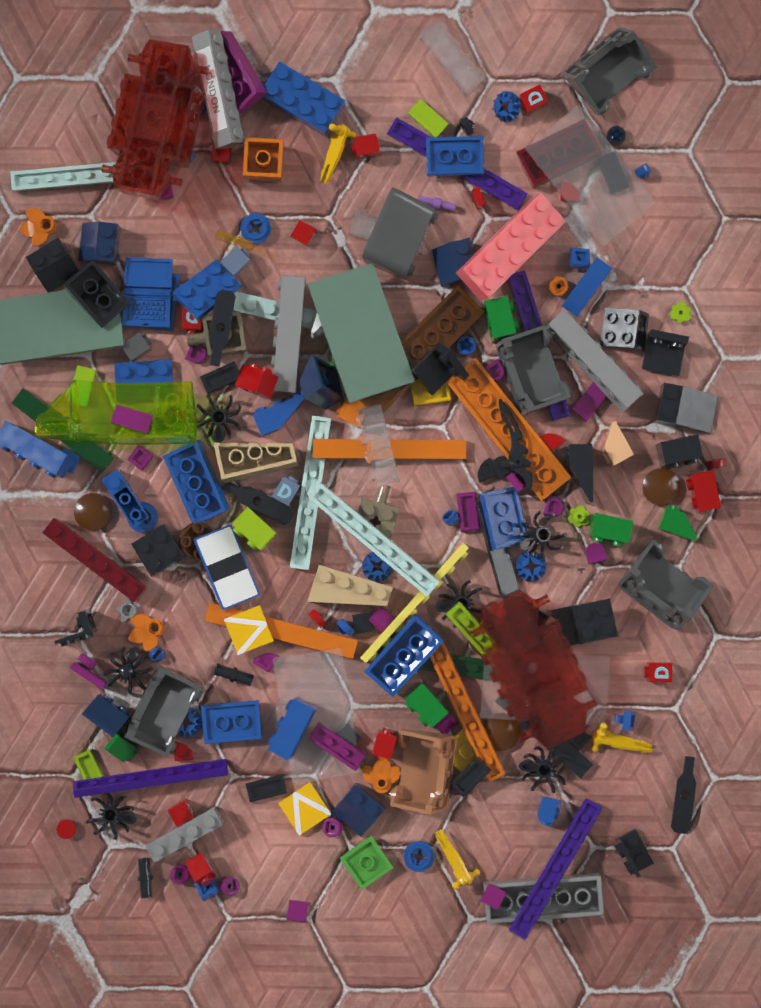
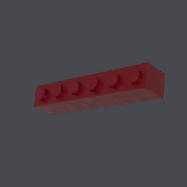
M53 518L42 532L134 603H137L148 589L144 583L59 519Z

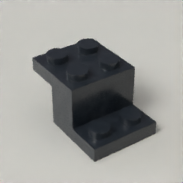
M610 598L551 610L559 648L618 637Z

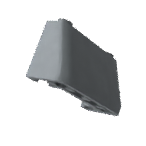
M620 27L563 72V75L595 114L601 115L608 111L609 99L636 77L646 79L651 76L657 66L634 30Z
M392 187L362 255L366 264L373 263L375 268L407 280L408 276L411 277L414 273L413 259L427 227L435 224L437 220V210Z
M545 325L502 339L496 344L497 354L505 369V376L517 410L522 416L571 398V388L568 383L565 384L564 381L560 380L548 345L550 340H552V335Z
M652 539L621 578L618 585L623 592L669 627L679 630L694 617L713 588V585L705 577H695L692 580L663 558L665 553L663 545Z
M158 664L124 731L125 738L165 757L169 753L172 754L177 745L174 742L175 736L191 704L200 700L203 693L201 691L202 687Z

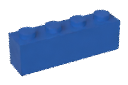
M6 420L0 429L1 449L10 452V450L16 452L15 457L23 461L25 459L30 460L31 466L39 470L41 467L46 469L45 474L56 478V476L64 478L74 460L73 457Z

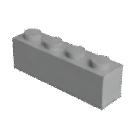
M214 806L150 841L145 847L155 863L222 826L224 821Z

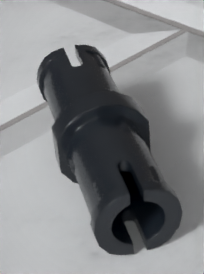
M217 663L214 671L215 676L251 686L254 678L253 674L239 671L236 667L234 669L226 667Z
M139 858V876H137V879L140 881L141 898L152 897L151 880L153 879V875L150 872L149 858Z

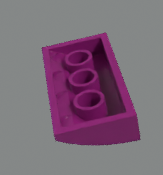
M221 31L239 114H241L259 101L267 92L232 31Z

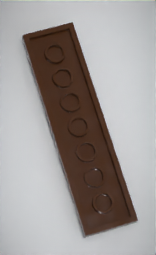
M459 285L401 341L415 381L418 377L412 369L438 343L449 348L485 313ZM412 384L385 391L359 401L378 419Z

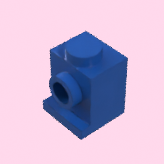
M541 796L537 820L541 821L540 824L552 826L554 819H558L559 808H557V805H561L562 801L560 799Z

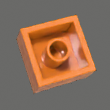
M245 137L244 180L282 182L283 139Z

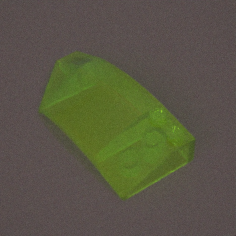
M74 380L70 387L63 394L61 393L44 413H41L36 418L35 437L123 445L196 443L197 419L193 382L109 383ZM116 405L153 415L148 435L111 424Z

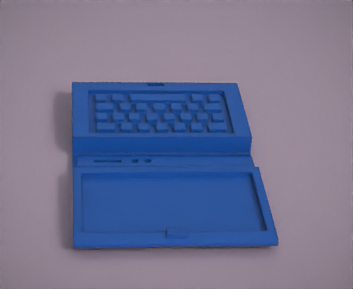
M125 257L124 296L131 304L123 310L122 326L170 328L173 259Z

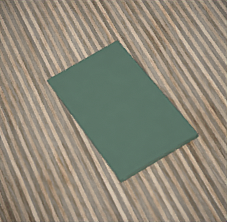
M373 263L307 284L349 403H354L355 401L415 382Z
M66 290L0 300V365L124 347L125 342L123 340L120 313L101 328Z

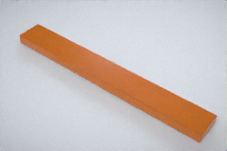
M313 439V458L466 459V440Z
M209 602L205 621L226 626L225 618L241 613L243 610L228 608L222 611L220 604ZM265 616L273 639L354 659L358 643L356 639Z
M443 642L430 656V659L476 757L479 756L491 769V772L486 775L489 783L506 775Z

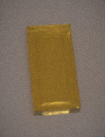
M217 230L216 239L239 248H244L250 252L253 251L254 243L252 241L222 230Z

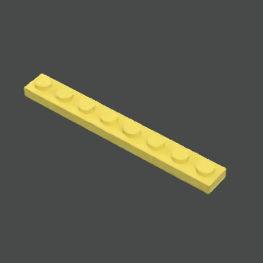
M464 543L459 546L434 574V577L440 581L434 588L435 591L443 583L441 581L442 577L445 574L449 576L456 569L453 565L458 560L462 562L469 554L466 552L468 547ZM419 591L360 658L365 663L368 660L372 662L379 655L376 651L381 646L385 648L392 640L390 638L393 632L398 633L405 626L402 622L407 617L411 619L417 612L415 609L419 603L423 605L430 596H426Z

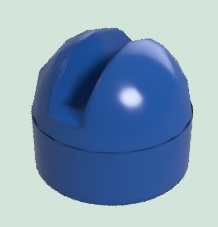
M647 163L634 170L639 179H646L651 174Z
M451 509L443 515L442 520L448 526H455V522H459V516Z
M155 647L150 650L149 657L154 662H160L165 657V651L161 647ZM158 650L161 651L157 658L154 659L153 656Z

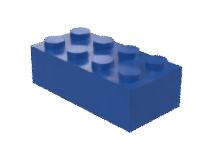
M280 61L265 83L264 88L267 93L261 98L324 137L330 131L329 125L335 123L345 106L344 99Z

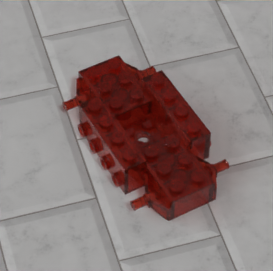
M149 39L141 54H128V62L139 64L140 76L125 74L124 79L121 80V92L116 100V113L111 121L112 130L107 138V148L119 156L113 166L103 164L101 171L102 173L113 175L114 188L119 192L160 200L161 195L169 185L181 187L183 183L182 178L171 176L168 164L189 168L205 97L204 93L196 85L188 83L196 73L207 75L209 67L197 64L194 51L188 45ZM156 113L157 119L154 122H149V116Z
M517 589L482 606L480 627L471 630L470 634L474 638L486 633L496 641L482 648L483 655H481L485 666L489 665L492 671L489 672L493 683L497 682L500 688L497 690L500 699H505L508 705L505 707L509 718L513 717L517 723L529 718L528 731L518 735L521 743L534 737L547 748H552L584 733L586 730V712L598 706L595 699L584 704L574 698V696L587 691L588 688L585 684L586 678L577 666L579 664L577 658L569 649L571 647L567 637L563 636L561 631L563 628L559 620L550 616L538 622L540 606L550 602L547 594L539 599H533L521 589ZM533 662L537 663V671L530 673L528 665Z

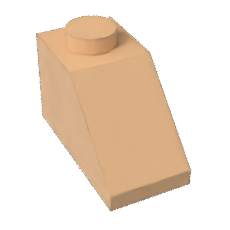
M616 421L610 424L603 447L604 454H602L606 464H611V466L634 455Z

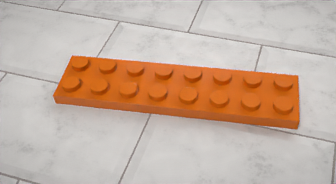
M475 358L464 367L469 374L465 380L451 377L446 383L508 459L511 449V437L509 429L500 413L499 399H502L522 432L523 439L518 442L528 450V453L523 454V456L531 462L530 466L525 467L526 470L532 472L533 483L531 490L540 501H543L568 481L571 476ZM504 412L505 416L507 417L508 421L512 426L513 431L516 432L509 416L506 412Z

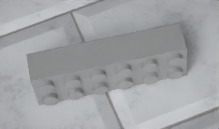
M600 874L564 875L538 920L604 915ZM539 877L484 881V891L488 883L506 891L498 910L485 904L487 924L513 922Z

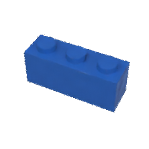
M299 697L289 700L285 708L287 710L285 717L282 716L277 723L279 729L276 734H272L268 741V744H270L268 750L287 761L293 758L318 707Z

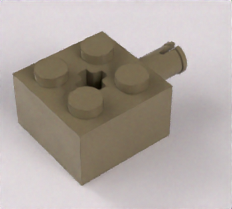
M240 311L233 312L229 341L222 350L221 356L247 352ZM213 316L202 317L203 333L186 335L188 347L205 344L210 358L212 346L209 336ZM219 325L217 327V330L219 332H222L225 329L224 325Z
M379 483L376 499L371 501L362 498L358 513L368 522L378 517V521L381 524L376 525V528L391 540L399 508L389 506L387 503L391 486L386 485L383 493L384 484Z

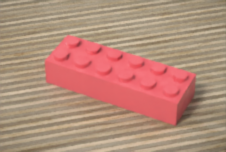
M539 193L532 197L491 237L456 274L480 301L488 299L566 220L543 194Z

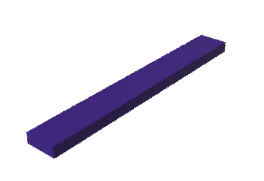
M396 117L387 135L426 157V137L430 136ZM485 168L484 175L458 176L470 184L480 187L482 191L517 211L528 193Z
M526 271L513 273L507 280L523 331L542 326ZM566 400L547 407L552 421L570 416Z
M227 759L74 781L73 794L74 798L226 776L228 775Z
M587 798L584 800L510 926L509 932L526 941L602 811L601 806Z

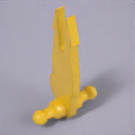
M331 123L329 125V129L334 132L330 138L331 144L323 170L321 171L320 182H323L326 177L325 183L328 184L341 158L346 138L354 139L356 137V133L351 132L348 126L344 124L336 126Z
M601 723L600 729L594 732L592 737L594 745L591 749L593 752H597L602 744L623 750L641 751V753H652L653 749H650L652 744L607 731L606 723Z
M441 829L435 832L438 844L440 843L448 862L454 870L453 873L458 881L452 883V888L458 889L460 886L470 885L474 877L479 876L480 870L476 868L472 872H468L463 860L448 840V837Z

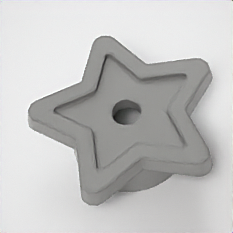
M125 598L123 605L115 608L121 613V622L137 615L136 611L139 609L140 604H132L129 598Z

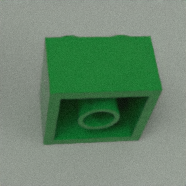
M508 296L484 301L483 308L491 342H498L516 335L519 327L517 319L512 317L514 311L512 300H508Z
M594 513L591 516L587 537H592L591 541L604 543L606 540L610 541L612 546L623 547L625 544H629L634 521Z
M423 682L405 697L407 701L405 705L412 713L416 711L420 715L418 720L425 727L429 725L432 728L449 713Z

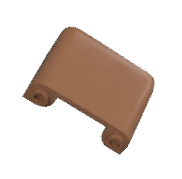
M399 730L396 741L400 748H404L400 783L390 792V806L431 816L444 812L450 800V782L453 776L456 737L448 734L417 730Z

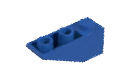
M301 391L291 395L292 398L287 401L280 399L275 401L272 407L267 408L263 406L256 409V413L253 416L262 437L279 431L305 401Z
M119 469L102 479V482L133 528L150 518Z

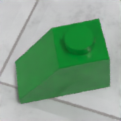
M674 505L664 507L657 529L692 542L696 541L697 537L686 514L681 512V508Z
M119 732L104 747V750L120 761L125 762L127 759L131 761L138 753L135 751L138 746L132 740L125 738L124 733Z

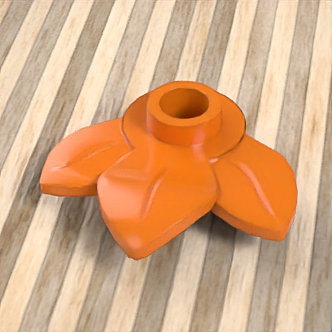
M38 208L26 209L25 212L29 220L19 228V232L27 237H32L31 242L33 246L42 245L46 242L48 235L55 232L57 228L56 221L51 216H45L43 211ZM45 223H50L49 229L44 228Z
M137 614L131 617L130 620L135 628L131 631L128 640L133 643H143L145 651L155 648L158 644V637L164 633L165 627L163 622L159 619H151L146 614ZM154 624L158 626L157 632L152 631Z
M378 757L373 766L363 765L362 767L364 780L372 784L373 789L379 794L387 793L391 789V785L398 781L401 773L399 766L390 767L388 759ZM379 781H385V786L380 787L378 785Z

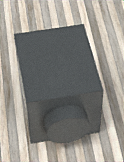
M139 332L125 341L122 349L129 359L135 362L152 350L149 346L152 343L146 334L142 336Z

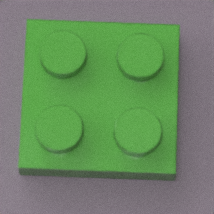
M372 835L340 857L361 890L393 868V865Z

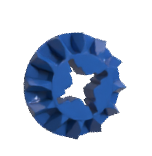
M503 91L497 94V98L493 101L494 107L492 108L495 111V117L503 122L515 120L521 110L518 96L511 91ZM503 103H509L507 106L508 110H503Z
M252 213L243 219L240 228L241 234L249 243L259 244L270 235L271 224L264 215ZM251 222L256 226L261 225L259 228L261 235L257 234V232H251L253 229Z
M140 502L150 517L147 519L148 524L142 522L134 528L130 523L129 525L133 530L144 533L156 526L158 514L153 505L147 502Z
M530 551L521 554L517 559L516 572L521 579L534 582L541 579L545 574L546 562L545 559H541L539 553L534 552V556H529ZM529 558H531L533 564L539 565L533 569V575L530 569L523 568L529 564Z
M374 552L369 553L362 563L364 575L369 580L375 582L387 579L393 568L383 561L381 568L384 572L376 570L371 573L374 568L371 560L378 563L382 559Z
M192 707L189 708L187 714L189 721L195 724L188 725L186 730H184V724H181L177 735L183 738L196 735L202 726L201 715Z
M414 841L404 851V862L412 871H426L434 862V851L429 844L423 841ZM421 848L422 855L427 858L420 859L417 864L416 857H413L411 854H417Z

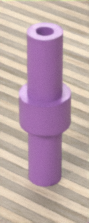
M421 195L418 200L439 210L442 208L455 211L456 204L441 201V198L434 197L433 199Z

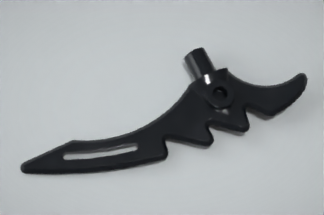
M499 399L501 417L505 421L511 437L508 461L499 462L500 469L510 468V471L521 475L526 484V491H529L532 487L533 476L532 472L526 470L525 467L530 466L531 462L523 456V454L528 453V450L518 442L523 439L522 432L502 399ZM504 412H506L509 416L516 432L513 431L512 426L508 421L507 417L505 416Z

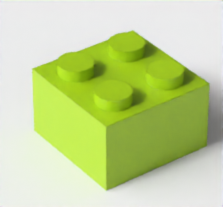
M249 507L232 523L234 526L233 531L242 538L244 536L248 538L247 544L256 551L258 549L263 551L278 535Z

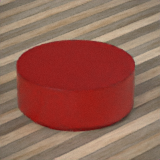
M726 459L706 461L707 468L725 467Z
M315 609L308 613L309 617L319 628L325 625V620Z
M70 819L60 821L56 827L58 836L63 839L71 838L76 833V824Z

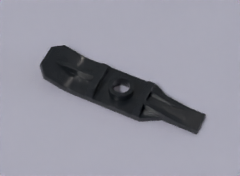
M221 290L216 294L209 336L212 346L210 365L220 366L222 350L229 341L236 296L232 291ZM219 325H224L225 329L224 331L219 332L217 330V327Z
M231 482L225 483L222 489L236 495L241 504L282 525L290 523L294 515L291 507L252 487H239ZM257 498L262 500L260 505L255 504Z
M685 756L683 773L676 783L671 828L677 833L685 834L690 830L696 791V780L693 776L695 757ZM683 791L688 792L687 798L681 797Z

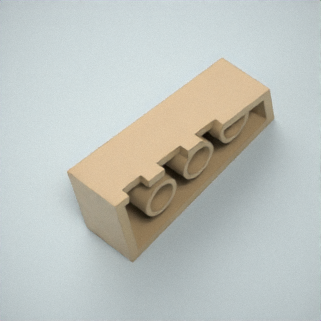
M213 443L223 483L298 466L293 443Z
M319 565L308 602L387 606L393 587Z

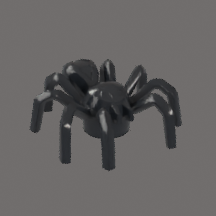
M207 394L206 397L212 413L206 411L200 404H197V408L203 414L211 416V418L197 424L196 428H201L212 421L205 438L211 436L216 425L213 439L216 443H221L225 439V431L222 427L224 425L228 439H231L232 434L226 422L234 424L238 430L241 429V426L236 421L228 418L236 416L241 411V405L238 406L235 412L227 413L232 406V395H229V403L223 410L222 405L221 409H219L218 405L217 409H215L211 396Z
M540 510L533 518L536 528L526 524V519L521 522L522 526L533 530V532L520 533L517 536L519 538L533 536L532 538L521 540L519 549L527 551L536 542L535 546L530 550L529 556H534V551L541 544L540 557L541 559H547L548 557L544 556L545 543L550 550L564 549V546L552 547L548 540L566 537L567 533L551 536L550 528L545 527L546 523L556 516L555 513L549 515L540 527L536 521L537 517L543 512V510Z
M470 580L463 584L461 595H459L457 589L452 584L448 583L446 586L453 590L456 597L439 594V598H447L453 600V602L447 600L440 601L436 605V610L446 612L458 602H461L467 610L485 614L486 611L483 609L470 607L474 603H470L473 599H469L473 594L482 591V588H476L465 596V588L471 583ZM444 615L442 617V620H445L448 617Z
M124 646L121 650L122 665L114 660V653L112 652L110 660L119 669L106 670L103 675L119 673L110 681L108 687L112 688V685L121 677L120 682L124 679L126 684L128 680V693L130 696H133L132 678L142 690H145L146 687L135 674L148 673L153 670V667L142 671L136 670L147 658L146 654L143 655L133 666L140 653L137 646L132 647L127 652L126 663L124 657L126 647Z
M536 746L534 750L540 751L541 761L534 754L526 753L523 756L524 759L527 757L533 758L538 764L530 759L524 760L519 764L521 771L529 772L522 777V781L527 777L539 775L540 777L531 787V791H534L543 778H546L551 787V792L555 793V786L549 776L560 779L562 784L566 785L565 779L553 772L557 773V770L554 769L557 766L554 764L563 760L567 763L568 760L566 757H559L550 762L553 753L559 752L557 748L552 749L547 760H545L544 750L540 746Z
M105 793L109 798V806L99 798H91V801L100 803L104 808L100 809L103 813H99L102 817L86 820L87 824L105 821L100 829L93 832L94 835L104 831L108 823H110L114 839L117 840L118 834L115 830L114 822L128 833L129 827L118 821V819L127 824H134L137 821L136 816L132 812L120 813L124 810H134V806L117 808L121 801L127 798L126 795L121 796L114 806L113 797L110 793Z

